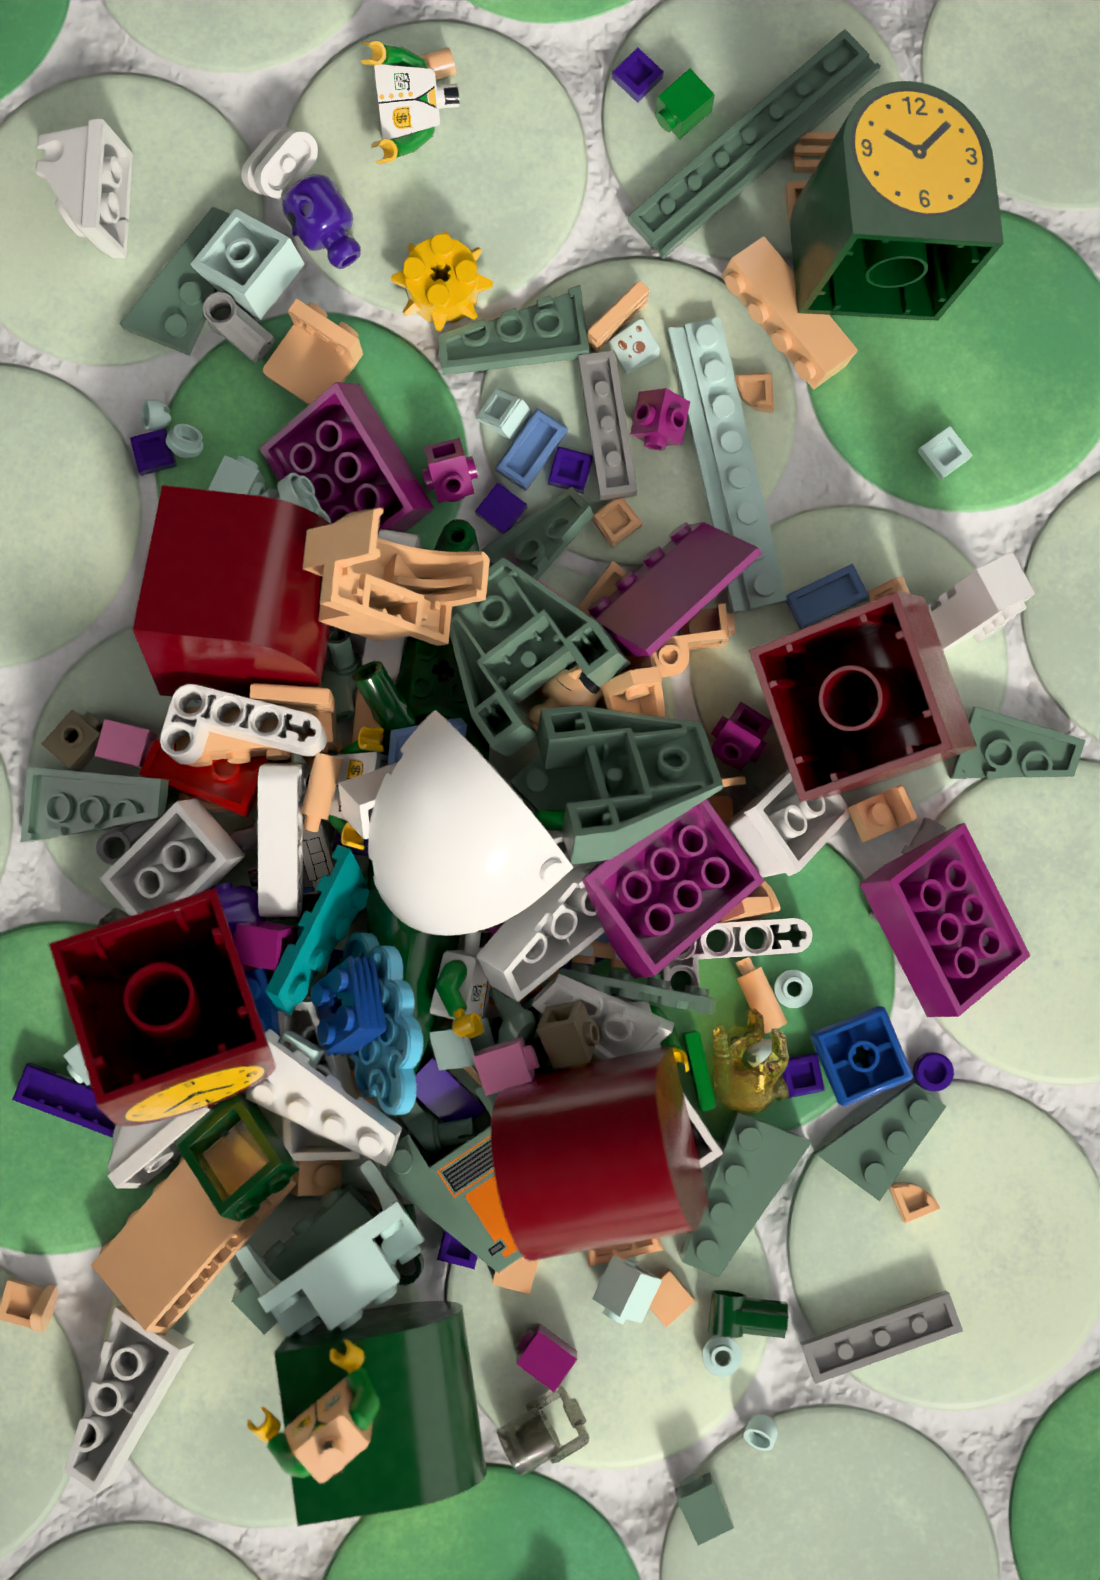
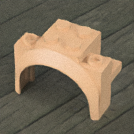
M381 508L351 512L333 524L307 530L303 569L323 576L318 620L322 623L377 642L411 636L440 646L449 644L452 607L486 600L490 558L485 552L434 551L410 547L378 538L379 516L383 514V509Z

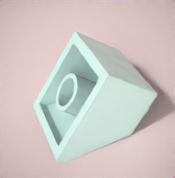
M236 208L191 262L193 269L219 292L230 295L236 305L259 320L263 318L305 265L288 236Z

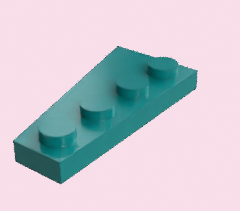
M337 845L332 855V858L337 862L330 877L322 875L316 888L318 892H321V895L312 913L305 910L298 924L299 939L296 945L288 944L265 990L277 1011L289 1016L296 1006L305 999L308 988L318 973L326 967L329 956L339 941L346 937L349 927L359 911L367 905L369 889H367L364 875L351 849Z

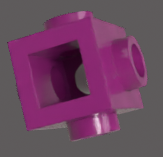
M667 388L638 392L630 435L644 441L643 445L652 450L661 451L665 450L666 446L682 445L690 401Z
M460 437L424 447L429 467L422 469L427 491L435 489L438 503L446 501L457 502L466 496L475 494L471 481L478 478L473 456L465 457Z
M740 701L731 717L728 719L722 715L711 732V735L716 738L711 746L712 753L723 763L741 771L749 759L756 763L768 743L762 739L773 721Z

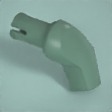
M340 628L330 630L328 646L331 657L324 667L321 688H329L335 698L336 723L347 721L355 716L353 693L357 686L352 676L362 666L361 657L353 652L350 633Z
M493 987L489 991V995L503 1019L496 1045L522 1036L526 1046L530 1045L537 1027L534 1013L523 1009L520 1001L516 1002Z
M417 1097L410 1112L404 1115H396L413 1140L429 1154H440L446 1146L466 1143L477 1136L473 1116L440 1123L439 1120H435Z

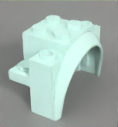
M371 1159L359 1168L376 1192L383 1211L310 1260L284 1281L278 1279L250 1244L234 1253L260 1293L259 1303L266 1313L269 1311L273 1313L287 1337L296 1331L299 1335H305L321 1323L317 1317L318 1315L329 1331L336 1326H339L342 1331L347 1329L363 1317L362 1313L364 1311L362 1308L371 1301H374L376 1306H379L397 1293V1286L395 1284L400 1282V1274L395 1268L397 1259L403 1265L422 1251L419 1244L424 1241L423 1235ZM379 1234L383 1238L381 1248L374 1240Z

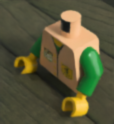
M346 1339L344 1340L347 1346L345 1356L337 1350L331 1349L330 1359L334 1364L348 1371L349 1375L286 1426L284 1433H279L281 1429L280 1421L265 1407L260 1408L266 1415L262 1425L257 1427L250 1419L247 1420L248 1429L261 1441L268 1442V1450L283 1471L290 1476L306 1478L313 1475L319 1483H323L333 1474L341 1471L345 1464L370 1443L373 1419L379 1410V1398L366 1369L360 1368L364 1361V1352Z

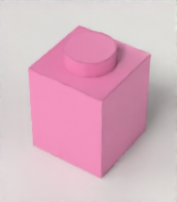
M104 719L94 756L106 761L142 769L154 740L157 738V734L147 729Z
M523 1036L479 1050L473 1056L485 1096L503 1091L509 1087L531 1082L535 1076L534 1069L539 1068L535 1050L532 1045L526 1046Z

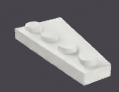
M269 1029L265 1035L276 1065L275 1071L265 1080L248 1089L245 1099L387 1166L393 1157L402 1127L361 1096L356 1099L344 1091L341 1081L331 1074L327 1077L322 1075L308 1064L310 1058L298 1049L294 1053L278 1042L281 1037Z

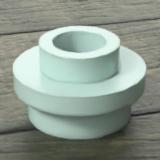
M177 424L174 429L168 432L166 444L179 457H197L203 450V436L198 429L191 425Z
M787 970L781 973L774 983V994L777 1000L789 1008L804 1006L810 1000L813 993L810 978L799 970ZM793 981L797 982L801 988L800 993L794 997L787 992L788 984Z
M715 1336L705 1344L702 1358L709 1372L716 1376L725 1377L733 1374L739 1368L742 1353L734 1339ZM721 1350L727 1351L730 1355L728 1361L718 1363L715 1360L717 1352Z

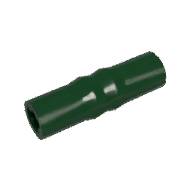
M372 661L357 669L352 676L353 681L370 708L374 720L379 724L380 728L384 729L382 734L389 742L391 730L417 726L415 716L408 709L406 700L398 692L382 662Z

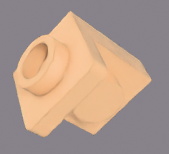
M725 603L718 604L716 608L701 609L679 629L680 635L725 629V639L719 642L690 645L688 648L689 650L726 647L730 640L729 636L735 635L733 613H727Z
M659 667L629 670L610 679L601 686L607 709L643 714L639 698L649 694V687L662 682Z
M902 785L847 808L862 843L917 819L912 802Z

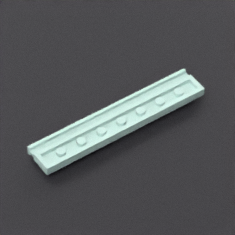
M721 316L684 324L683 327H669L668 337L683 398L690 401L687 420L712 526L758 547L762 552L756 560L726 586L732 613L737 614L742 611L784 604L787 601Z

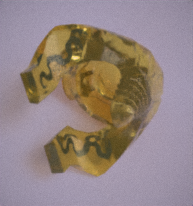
M755 1008L748 1010L746 1026H734L726 1034L724 1027L720 1024L714 1028L712 1037V1081L716 1095L726 1108L741 1113L762 1112L772 1104L774 1099L780 1102L787 1100L789 1097L786 1082L780 1077L789 1062L786 1036L777 1028L771 1029L772 1051L762 1063L755 1068H746L742 1062L746 1049L755 1043L761 1042L764 1037L763 1015Z

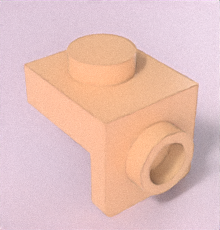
M342 1160L295 1161L300 1170L292 1176L297 1184L289 1192L290 1194L296 1196L327 1195L336 1186L341 1189Z

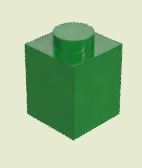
M689 68L657 96L656 119L665 131H672L680 140L712 112L715 94Z

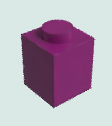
M248 921L237 924L233 939L242 965L276 970L288 944L296 945L297 926L266 921Z
M540 1323L534 1331L528 1328L515 1346V1349L519 1351L516 1357V1364L553 1392L556 1391L577 1361V1351Z

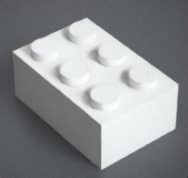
M197 798L177 801L100 880L129 915L133 916L210 890L246 855Z

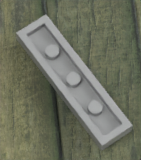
M615 351L578 355V366L599 500L637 496L638 490Z
M945 1290L800 1342L813 1381L817 1384L962 1332L963 1329L950 1293Z

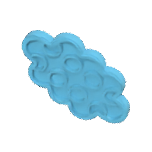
M355 932L350 935L345 943L343 961L350 955L353 958L358 955L360 958L364 956L367 958L374 957L387 1023L385 1032L349 1056L355 1062V1082L359 1092L364 1097L378 1099L380 1107L386 1114L404 1115L410 1112L414 1106L417 1084L413 1068L419 1062L423 1051L422 1029L419 1022L413 1017V991L411 986L403 980V963L399 951L394 946H380L377 938L372 933Z

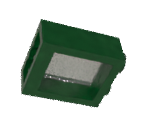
M243 1093L216 1104L174 1141L219 1215L238 1222L256 1214L260 1209V1204L271 1194L283 1190L290 1183V1178L300 1170L257 1104L245 1099L246 1095Z

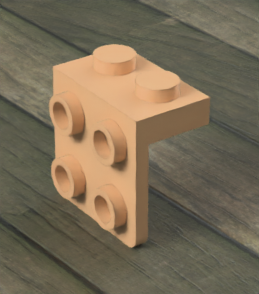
M296 298L288 309L293 326L264 365L263 373L269 380L310 405L334 383H344L363 356V351L358 339L359 335L353 328L343 322H340L339 325L335 324L327 318L328 314L321 307L312 302L306 305Z

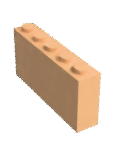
M243 1125L206 1156L207 1161L229 1195L234 1193L269 1162L251 1133ZM182 1156L178 1166L167 1179L157 1184L152 1192V1196L145 1204L129 1216L126 1225L117 1236L102 1247L100 1255L91 1266L144 1331L166 1334L297 1182L291 1177L290 1183L283 1190L271 1194L260 1204V1209L256 1214L238 1222L219 1215Z

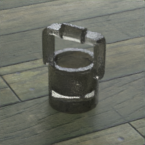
M558 1386L555 1392L549 1390L526 1405V1412L497 1429V1435L510 1463L521 1477L549 1460L551 1463L560 1462L586 1446L590 1439L584 1425L586 1418L575 1398L571 1399L569 1393L562 1386ZM560 1397L563 1401L562 1407L572 1428H576L579 1434L578 1437L563 1446L542 1409Z

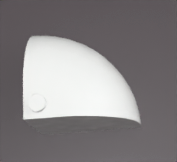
M436 710L430 714L400 749L403 756L398 761L393 772H387L382 781L371 814L368 833L369 858L373 861L374 883L381 898L397 918L411 928L421 932L447 936L462 935L490 928L517 915L543 896L573 869V866L528 807L482 755Z

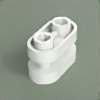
M283 127L273 129L242 166L241 177L245 187L254 193L272 198H283L287 190L302 179L315 163L318 155L315 139L310 134Z

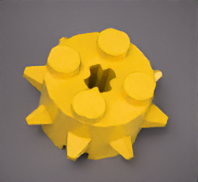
M449 232L437 234L433 238H428L417 245L408 244L407 248L410 254L404 262L403 271L393 274L391 277L393 283L407 290L409 301L402 311L403 314L407 316L416 312L426 321L432 322L433 320L436 331H442L447 321L456 323L466 316L473 320L476 319L477 313L474 307L478 301V293L493 288V281L478 274L476 261L482 252L481 248L477 247L469 250L460 241L452 239L449 236Z

